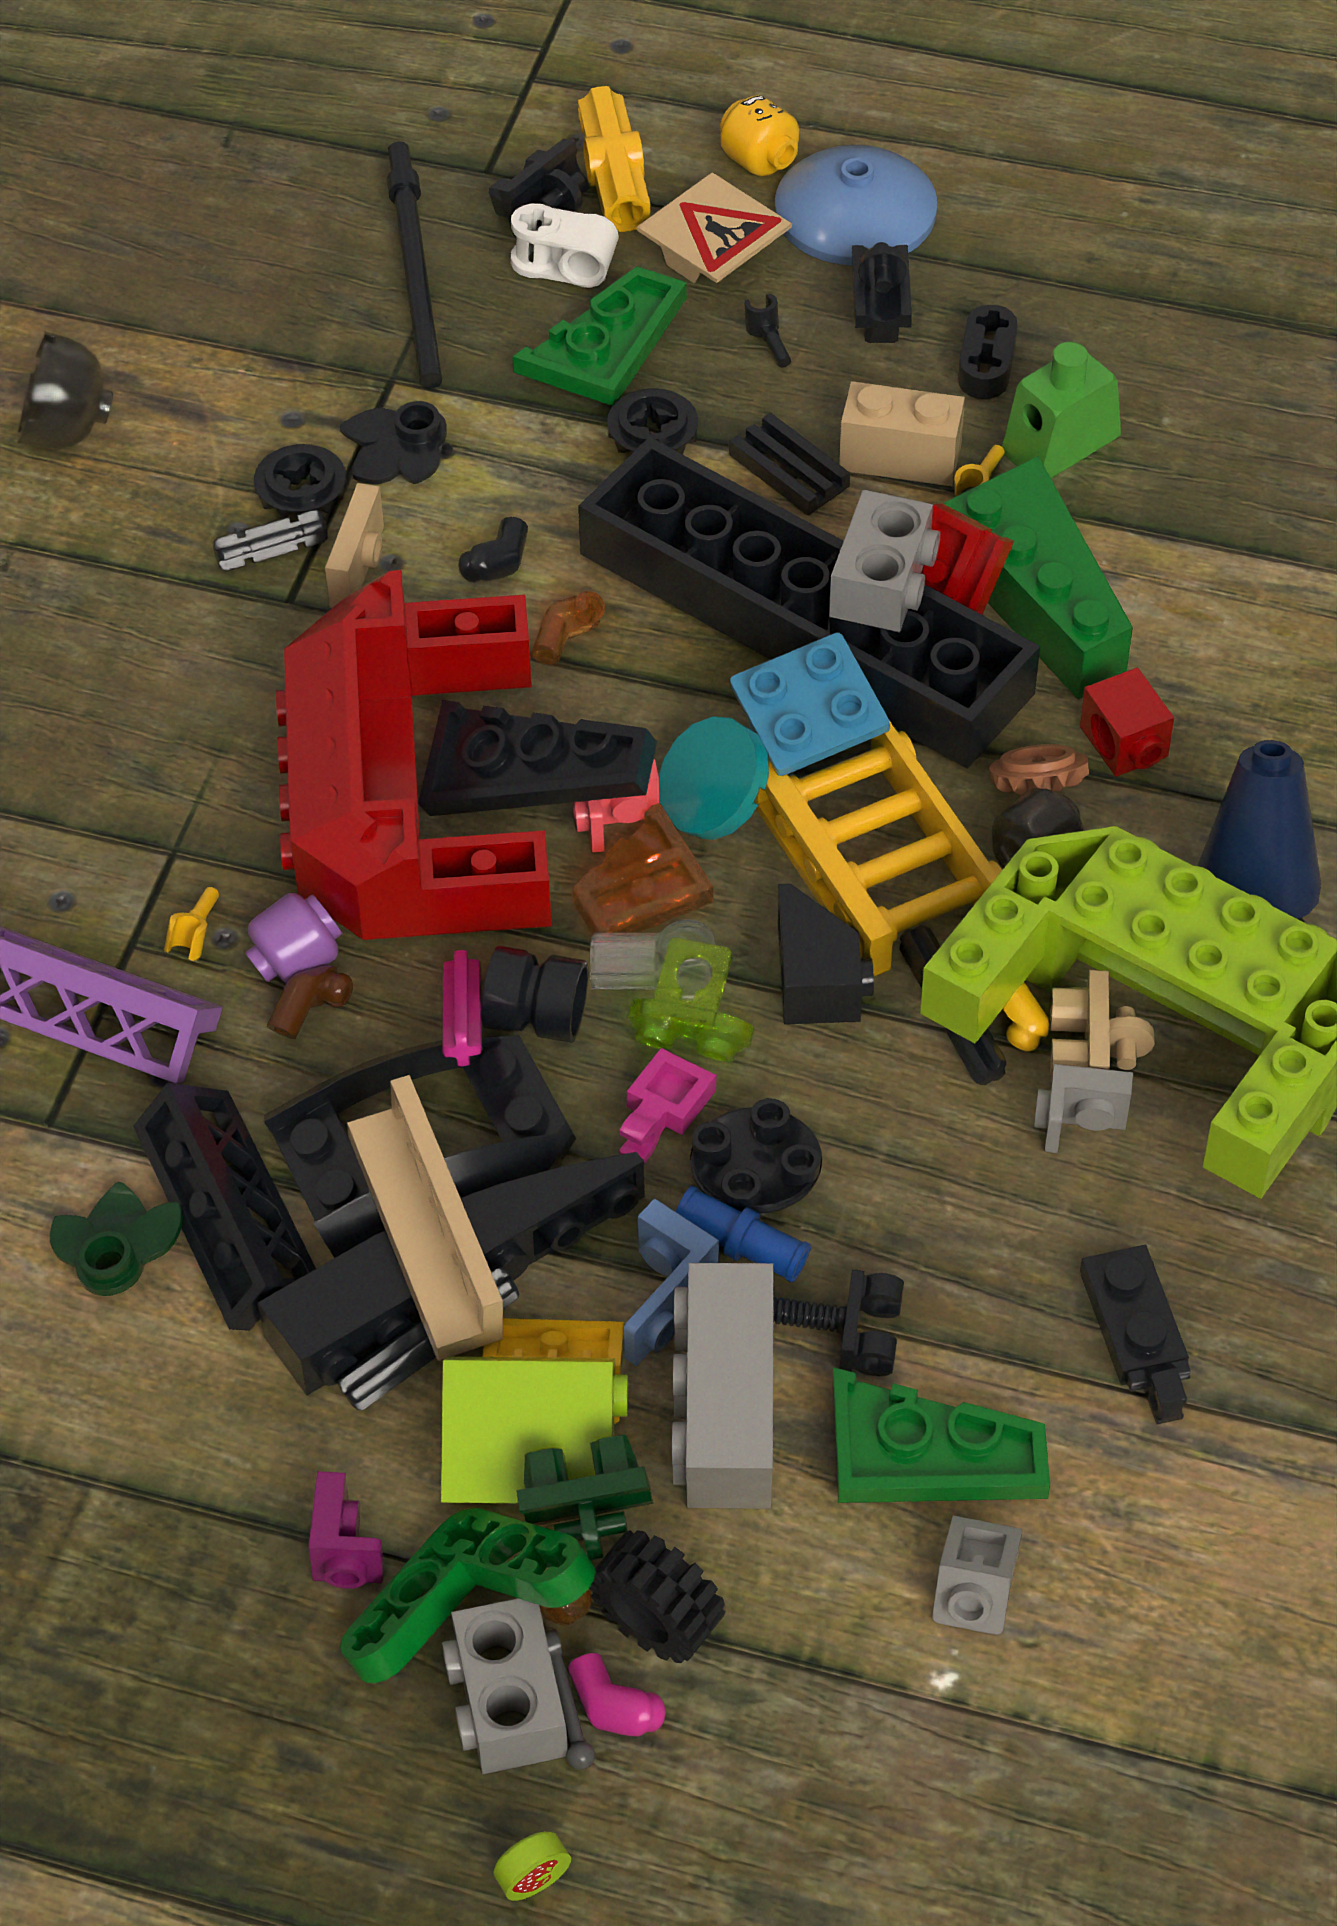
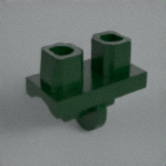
M627 1435L602 1438L590 1443L595 1475L573 1480L568 1478L565 1455L562 1449L550 1448L525 1454V1489L516 1490L519 1510L521 1514H524L525 1521L540 1526L580 1518L579 1520L554 1524V1530L571 1535L578 1542L584 1541L587 1556L590 1560L604 1558L601 1537L625 1533L628 1529L624 1511L597 1515L654 1504L645 1467H639Z

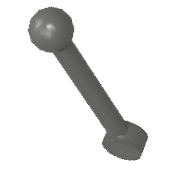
M556 1629L545 1631L571 1745L566 1753L567 1761L576 1770H585L594 1762L595 1751L589 1743L584 1741L562 1656L558 1632Z

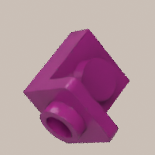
M317 1471L308 1548L313 1581H325L334 1587L352 1589L360 1587L365 1583H382L384 1560L382 1541L380 1539L358 1537L360 1501L348 1500L346 1473Z

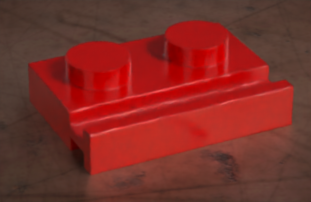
M943 503L933 504L932 530L940 531L941 535L933 567L923 565L921 574H925V585L983 615L1014 541L1008 537L1003 538L993 533L992 529Z

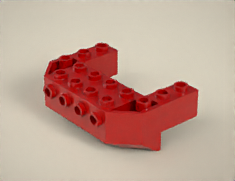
M402 570L388 571L342 599L284 648L285 690H276L278 726H287V736L277 737L280 774L288 773V784L279 785L281 821H290V832L280 833L283 871L295 870L298 895L306 899L313 894L333 920L362 940L551 927L550 886L545 830L420 839L412 696L531 688L526 596L524 594L405 603Z

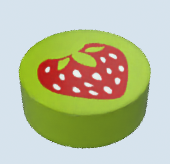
M538 1832L511 1846L498 1859L493 1875L506 1897L511 1901H518L539 1893L558 1880L568 1869L571 1863V1856L556 1833Z

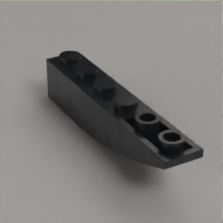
M637 1152L566 1165L497 1184L462 1197L461 1201L489 1269L494 1266H500L514 1281L524 1273L528 1265L552 1251H563L570 1248L580 1240L586 1231L608 1218L617 1219L629 1213L638 1204L639 1200L645 1197L644 1160ZM386 1230L374 1235L258 1302L264 1338L306 1395L311 1394L324 1385L332 1386L338 1384V1379L342 1374L421 1319Z

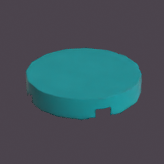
M712 716L692 724L678 736L664 757L659 774V805L666 820L687 835L707 840H715L732 834L749 820L758 806L753 801L758 794L759 787L765 790L769 777L768 753L759 735L732 718Z

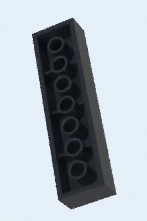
M651 437L643 442L578 505L581 555L770 660L834 633L842 634L894 728L905 732L914 740L967 769L1035 695L1040 646L927 585L924 586L918 610L908 609L900 632L829 617L831 574L844 541Z

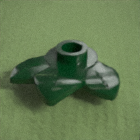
M117 1182L98 1201L87 1219L77 1215L55 1216L51 1225L50 1244L59 1260L76 1268L78 1278L87 1291L100 1296L116 1295L126 1291L138 1281L145 1264L163 1256L172 1248L182 1229V1210L178 1202H169L153 1207L146 1212L134 1192L124 1183Z

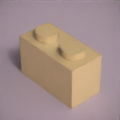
M851 381L841 420L839 465L853 473L953 486L962 443L965 397Z

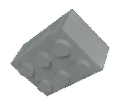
M689 1263L688 1287L674 1288L675 1351H687V1354H674L673 1356L674 1418H687V1422H673L672 1424L673 1485H687V1508L771 1509L773 1474V1264Z

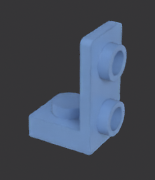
M655 1198L638 1215L639 1253H641L646 1263L652 1269L668 1277L624 1326V1357L635 1366L651 1350L655 1352L661 1351L675 1334L674 1288L688 1287L689 1263H718L719 1240Z

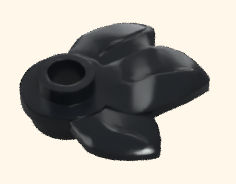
M413 401L402 405L397 411L374 408L346 420L340 425V432L363 447L353 465V478L367 484H381L389 482L401 474L406 481L418 484L431 477L440 466L441 454L439 447L447 437V425L444 417L434 405L424 401Z

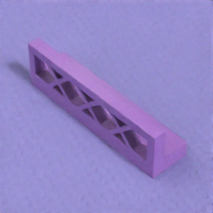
M0 926V968L10 987L9 991L0 995V1019L176 1084L184 1082L198 1034L216 1031L222 1006ZM19 972L32 978L23 982ZM44 982L56 986L67 1009L51 1019L38 1015L28 993L29 990ZM75 993L89 998L79 1003ZM16 999L19 1008L6 1003ZM101 1002L113 1007L124 1030L107 1040L94 1035L84 1014L86 1010ZM132 1014L146 1019L136 1024ZM72 1019L76 1029L62 1023ZM157 1023L179 1030L170 1064L151 1056L141 1035L142 1031ZM128 1039L133 1050L118 1044Z

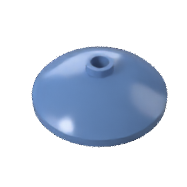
M842 145L816 152L802 159L787 171L776 190L775 213L792 223V228L786 231L784 236L795 247L817 259L852 266V245H863L868 249L874 247L879 242H885L891 247L908 245V253L917 248L925 241L934 227L937 215V196L928 176L918 166L901 155L874 146Z

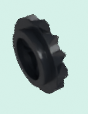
M658 388L633 391L620 398L610 409L607 418L608 437L614 439L618 453L629 451L633 453L643 442L651 437L683 454L686 444L696 442L698 414L690 401L673 391ZM647 417H651L652 422L656 423V426L660 429L659 433H650L649 429L645 427Z
M309 444L290 445L270 453L260 462L254 474L255 493L259 495L263 508H276L281 518L288 517L293 512L302 513L312 509L329 513L332 501L344 498V486L347 482L345 467L338 456L323 447ZM310 475L311 485L303 484L299 490L291 489V484L298 485Z

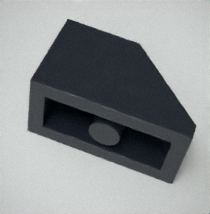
M778 884L777 924L784 1024L861 1022L862 996H873L874 974L872 958H860L859 933L792 884Z

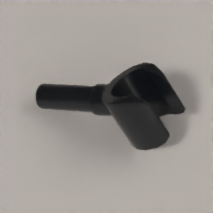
M766 294V308L763 309L754 308L750 305L748 299L745 300L747 332L755 337H763L778 366L781 368L787 367L791 363V358L779 336L777 298L772 294Z

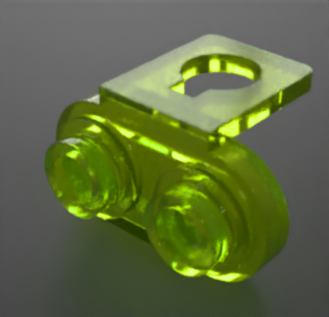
M672 938L669 941L654 999L635 998L631 1001L627 1018L632 1022V1026L637 1029L635 1040L653 1048L667 1050L672 1048L674 1040L681 1039V1037L694 1039L698 1042L696 1047L698 1054L721 1062H732L735 1052H741L743 1048L750 1047L755 1031L754 1027L742 1019L718 1012L733 958L730 949L682 938ZM702 958L711 964L712 977L704 988L695 992L693 1001L681 999L683 989L676 980L677 970L685 960Z

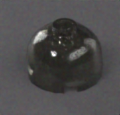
M44 331L35 356L40 358L39 365L35 366L33 374H30L18 429L20 435L17 443L39 449L58 451L75 447L84 441L90 434L95 422L106 424L112 404L113 391L103 389V368L97 356L84 344L68 337Z

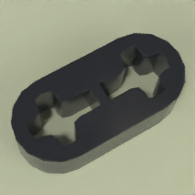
M996 304L983 305L970 312L967 319L960 354L958 381L962 391L970 397L992 399L1005 392L1009 384L1016 346L1017 318L1006 307ZM987 331H996L995 340L985 339ZM981 363L991 364L989 373L979 372Z

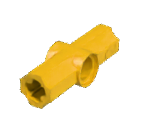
M609 86L591 88L584 98L578 100V119L580 120L581 132L584 136L583 150L588 183L590 186H596L603 217L610 220L618 232L637 230V226L650 217V198L644 181V159L640 135L638 131L631 130L623 95L616 94Z

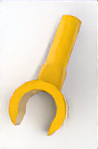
M994 445L980 465L966 464L956 471L954 477L955 497L960 495L964 489L976 487L989 480L991 473L1005 454L1002 446Z
M207 887L189 913H175L171 915L164 946L165 952L169 953L174 946H183L190 948L189 960L194 961L201 957L207 929L206 917L219 898L217 889Z

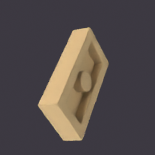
M357 483L325 566L330 608H333L342 599L362 587L368 568H376L379 563L382 551L381 533L384 528L380 486Z

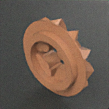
M1041 744L1020 747L1004 753L1001 759L990 765V781L996 785L997 789L1003 792H1015L1018 795L1026 793H1037L1040 795L1047 791L1060 792L1064 787L1078 785L1089 774L1088 757L1065 745Z

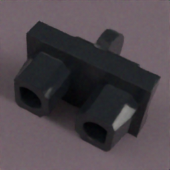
M563 139L547 152L537 150L526 159L525 166L519 174L511 180L501 178L489 187V195L495 213L499 216L507 217L511 226L512 214L523 205L531 203L543 204L551 208L576 212L581 208L583 202L582 194L590 186L577 164L576 154L578 149L575 141ZM537 220L538 229L540 226H542V222L540 220Z
M879 242L870 249L863 245H852L855 328H864L865 341L868 343H895L898 341L899 327H911L912 323L908 245L891 247L885 242Z

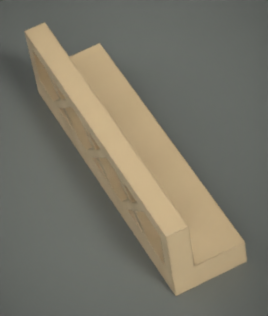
M410 1075L390 1081L392 1109L347 1122L348 1137L436 1358L439 1361L448 1356H454L503 1340V1300Z

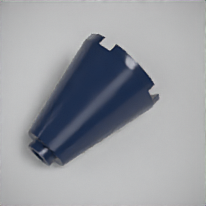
M1264 740L1245 749L1240 754L1197 866L1207 869L1216 878L1249 895H1257L1265 899L1273 907L1299 919L1308 915L1319 903L1321 878L1304 762L1302 757L1287 744L1275 740Z

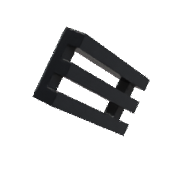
M771 412L762 418V426L760 428L755 424L748 427L744 439L737 435L729 440V455L808 516L850 487L849 471ZM756 449H762L765 453H767L769 456H771L773 459L779 462L780 467ZM796 479H801L803 482H805L807 485L813 488L816 491V493L814 494L813 492H811Z

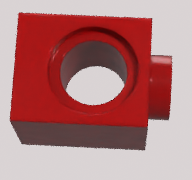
M1138 667L1084 687L1080 728L1115 777L1135 769L1150 768L1161 759L1169 756L1174 716Z

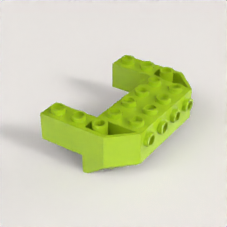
M1117 826L1027 839L923 969L920 1014L976 1043L1025 980L1051 993L1052 988L1057 986L1077 959L1098 971H1109V976L1259 1055L1256 1062L1211 1122L1203 1168L1261 1199L1310 1131L1320 1137L1337 1108V939L1329 936L1320 927L1306 924L1273 907L1265 899L1257 895H1249L1216 878L1207 869L1193 866L1160 849L1152 841L1143 837H1136Z

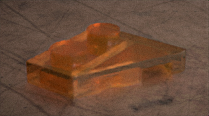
M660 803L652 805L644 813L645 823L628 841L621 837L606 852V858L603 863L595 868H591L573 887V903L600 948L713 903L712 884Z

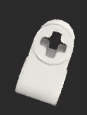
M531 203L523 205L516 209L511 217V229L514 235H516V245L511 250L510 264L514 271L528 278H544L571 283L579 287L592 288L600 285L605 280L619 238L618 230L610 220L598 214H583L555 209L543 204ZM537 220H540L542 222V226H540L537 231ZM534 251L533 262H530L529 256Z

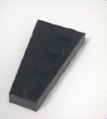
M442 700L418 804L429 816L646 795L657 741L646 728L584 719H580L576 724L559 722L553 715L533 712L531 718L509 715L504 708L483 705L481 711L465 709L460 702Z

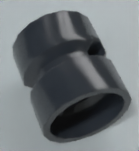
M497 946L491 956L484 984L481 1011L482 1025L484 1028L513 1033L515 1030L523 1031L531 1022L537 1037L573 1043L580 1029L586 1003L589 976L587 961L551 955L539 966L536 956L528 953L527 950Z

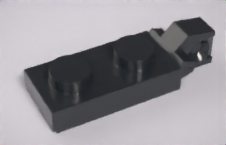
M1147 1245L1082 1258L1080 1267L1081 1278L1121 1386L1127 1384L1131 1392L1144 1389L1156 1425L1183 1419L1182 1408L1183 1403L1187 1402V1397L1181 1380L1190 1379L1189 1356Z

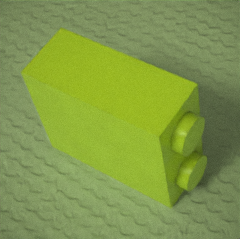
M457 1356L445 1358L443 1360L441 1503H518L516 1490L525 1489V1454L544 1449L555 1448L563 1450L569 1480L594 1476L595 1469L590 1443L598 1439L614 1436V1417L628 1416V1374H615V1358Z

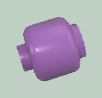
M288 893L251 920L248 925V935L254 946L248 949L245 954L267 983L278 975L286 984L298 972L331 963L338 956L339 952L335 939L343 933L313 894L304 899L296 893Z

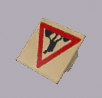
M712 172L638 225L637 231L661 246L666 265L691 282L696 283L700 273H702L715 283H718L792 228V223Z

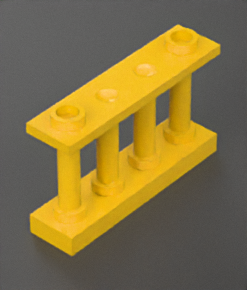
M890 721L888 732L871 739V750L801 778L794 774L790 776L788 774L784 776L777 775L768 758L769 777L766 788L764 790L759 787L758 794L753 801L758 804L756 810L817 902L859 933L860 958H872L874 976L891 970L893 942L897 940V933L973 902L975 905L1002 871L997 862L986 859L917 761L914 746L908 735L903 731L897 732ZM880 772L884 774L897 793L830 821L823 817L817 819L808 806V801ZM909 815L914 817L927 836L860 865L853 861L847 863L837 849V844ZM940 858L943 859L957 879L952 884L889 910L884 906L877 907L867 893V888Z

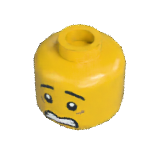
M757 95L738 100L726 110L720 123L721 147L728 157L750 173L759 177L771 175L778 170L788 167L795 159L798 152L799 125L791 114L770 99Z

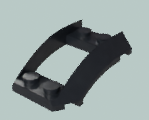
M520 1035L482 1037L481 1054L470 1056V1065L457 1066L456 1058L443 1055L442 1040L389 1053L339 1073L264 1115L263 1122L273 1134L315 1220L313 1224L334 1258L374 1235L385 1231L349 1140L348 1132L338 1113L364 1099L391 1088V1080L410 1075L411 1080L426 1075L463 1067L502 1142L444 1157L460 1198L497 1184L548 1171L558 1156L561 1161L564 1159L575 1142L576 1137Z

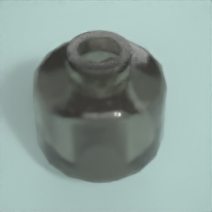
M1035 787L1023 793L1001 811L993 822L992 851L996 860L1002 868H1005L1027 839L1084 831L1079 809L1070 798L1051 789Z

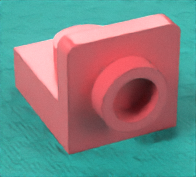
M653 759L646 795L572 802L576 831H588L592 853L604 852L603 825L620 822L634 823L642 819L660 817L659 776L655 759Z

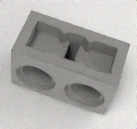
M862 490L831 574L829 617L897 632L901 631L908 609L918 610L925 586V574H921L923 565L933 567L937 557L941 533L940 531L932 530L933 504Z
M518 1598L451 1612L455 1639L442 1642L445 1666L450 1685L464 1684L468 1704L455 1707L457 1724L463 1751L477 1748L482 1775L566 1757L568 1751L566 1723L539 1605ZM497 1646L512 1651L508 1656L499 1660H488L480 1656L484 1650ZM506 1711H517L526 1716L522 1722L513 1726H503L493 1721L497 1715Z

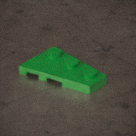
M636 266L590 300V309L571 323L563 319L549 329V339L532 350L526 346L512 356L513 373L613 406L620 399L686 301L687 282Z
M833 1367L832 1388L838 1503L1049 1498L1050 1476L1044 1423L966 1402L957 1407L918 1397L917 1389L894 1383L891 1390L857 1381V1373Z

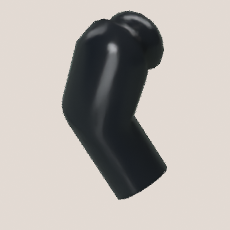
M506 517L500 522L496 540L477 544L472 547L471 551L462 553L458 562L462 577L468 582L475 583L480 580H497L514 574L518 570L523 556L528 533L526 522L517 517Z

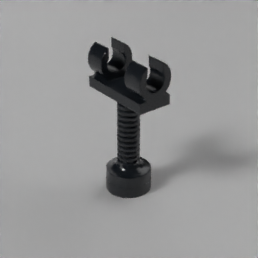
M852 1269L848 1303L839 1308L837 1305H833L831 1308L830 1304H826L824 1307L823 1303L817 1305V1302H813L811 1305L809 1301H806L804 1304L802 1300L797 1303V1300L794 1299L791 1302L787 1298L784 1301L783 1298L777 1300L776 1297H773V1322L775 1321L776 1324L779 1325L782 1322V1325L786 1326L789 1323V1326H794L795 1324L796 1327L802 1325L803 1328H807L809 1325L810 1329L816 1327V1330L822 1328L823 1331H827L829 1328L830 1332H834L836 1329V1332L843 1336L839 1369L852 1372V1369H856L865 1375L879 1377L893 1373L897 1339L881 1331L857 1333L859 1311L880 1318H894L900 1315L904 1281L901 1278L887 1273L864 1275L865 1271Z

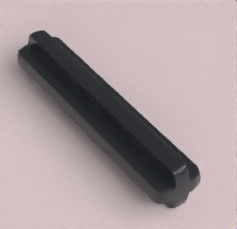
M919 925L913 930L907 929L900 936L901 944L899 947L921 988L923 969L941 947L932 930L925 925ZM944 1027L974 1082L979 1085H986L991 1081L1000 1080L1005 1075L1006 1059L988 1028L979 1040L973 1043Z
M494 1266L490 1271L503 1300V1309H505L518 1299L519 1291L509 1274L502 1267ZM419 1319L339 1377V1388L354 1408L364 1410L436 1358L422 1320Z

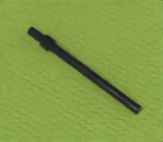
M398 141L388 147L391 172L387 176L389 199L396 206L420 384L424 388L431 389L438 387L442 383V374L417 201L421 196L418 173L412 169L409 146L405 142Z

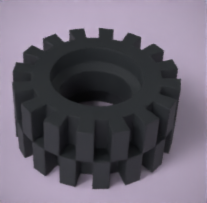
M631 1530L626 1531L595 1568V1578L589 1587V1590L593 1591L591 1598L595 1604L605 1607L601 1613L608 1621H617L621 1625L618 1630L627 1638L630 1634L637 1638L638 1646L648 1652L652 1647L657 1657L666 1661L669 1657L675 1663H682L684 1660L688 1661L724 1617L726 1611L722 1609L725 1606L723 1597L715 1594L718 1588L712 1580L702 1579L701 1575L704 1571L696 1563L689 1565L683 1560L685 1554L676 1547L670 1551L666 1548L665 1540L655 1535L650 1540L644 1531L637 1530L634 1534Z

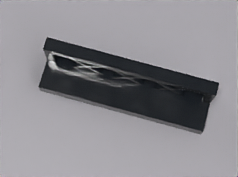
M167 1083L133 1127L168 1201L180 1204L183 1216L182 1231L228 1328L250 1331L261 1318L258 1302L312 1272L316 1267L229 1091ZM201 1111L213 1112L220 1128L206 1119ZM224 1158L241 1169L245 1178L228 1167ZM248 1207L264 1218L270 1229L253 1218ZM272 1258L289 1269L294 1278L281 1277Z

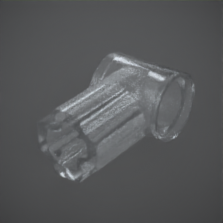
M689 919L676 921L668 925L661 933H594L591 936L590 978L592 989L665 990L669 997L684 1003L700 1002L708 998L716 990L719 979L714 934L708 926L699 921Z

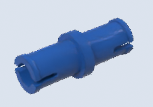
M690 1186L687 1189L675 1212L719 1240V1246L724 1248L723 1254L735 1261L744 1257L754 1263L773 1264V1272L786 1278V1281L793 1283L798 1278L808 1259L811 1250L810 1243L802 1242L760 1221V1213L748 1207L741 1212L698 1191L699 1189L694 1186Z

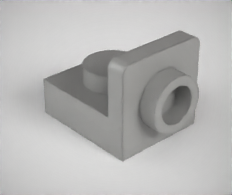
M1054 1064L1051 1090L1038 1088L1034 1127L1047 1129L1044 1152L1058 1153L1062 1123L1075 1124L1095 1131L1108 1128L1126 1130L1132 1093L1133 1072Z
M953 1515L939 1567L932 1616L936 1623L999 1635L1003 1632L1009 1593L1018 1559L1023 1529Z

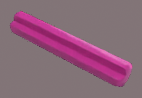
M458 950L454 951V960L446 961L443 964L442 1051L445 1057L456 1058L457 1066L470 1065V1056L479 1055L482 1050L481 964L478 959H468L467 951Z

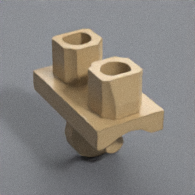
M1089 970L1087 988H1052L1050 1030L1084 1032V1040L1052 1039L1050 1082H1052L1054 1064L1109 1070L1110 1057L1117 1058V1066L1120 1069L1130 1070L1136 1066V1058L1145 1056L1152 1051L1155 1045L1154 1029L1149 1022L1135 1017L1134 1008L1129 1006L1120 1007L1116 1010V1018L1109 1020V971Z

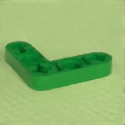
M480 1508L461 1510L447 1518L348 1628L341 1640V1654L356 1675L365 1683L385 1681L396 1675L406 1666L475 1585L544 1607L558 1608L579 1599L589 1589L595 1578L596 1571L594 1565L578 1540L571 1535ZM520 1552V1553H519L518 1555H516L513 1559L507 1561L511 1556H513V1555H515L516 1553ZM428 1591L424 1596L418 1598L422 1593Z

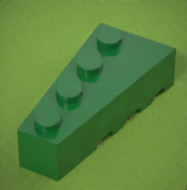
M1039 456L943 503L992 529L993 533L1003 538L1008 537L1014 541L988 604L1015 633L1040 646L1039 658L1078 700L1083 698L1084 687L1127 671L1133 626Z

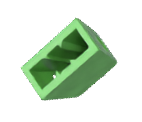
M1064 342L1057 345L1053 351L1052 362L1026 376L1017 385L1002 445L1005 450L1004 456L1016 466L1039 456L1050 478H1053L1120 437L1118 380L1115 375L1092 357L1081 344Z

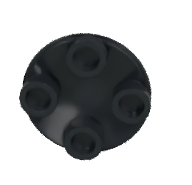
M766 1098L756 1102L753 1107L727 1112L711 1122H705L697 1126L692 1136L690 1167L693 1178L703 1193L741 1212L748 1207L762 1214L785 1209L800 1201L812 1190L821 1173L822 1152L814 1133L802 1121L790 1115L789 1107L784 1102Z

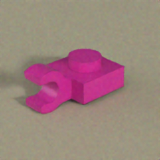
M660 1048L627 1090L626 1107L634 1112L627 1117L619 1130V1135L627 1139L620 1148L619 1155L637 1152L645 1164L654 1152L665 1127L683 1135L716 1092L717 1075Z

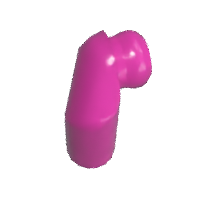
M585 1654L574 1659L569 1664L568 1672L587 1718L595 1728L626 1736H641L646 1732H655L664 1723L666 1709L661 1697L654 1692H643L637 1688L613 1684L600 1654Z

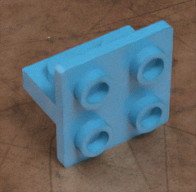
M840 633L824 637L738 673L730 679L731 688L749 721L750 730L759 735L768 753V758L776 774L779 776L787 775L888 732L890 729L889 719L843 635Z

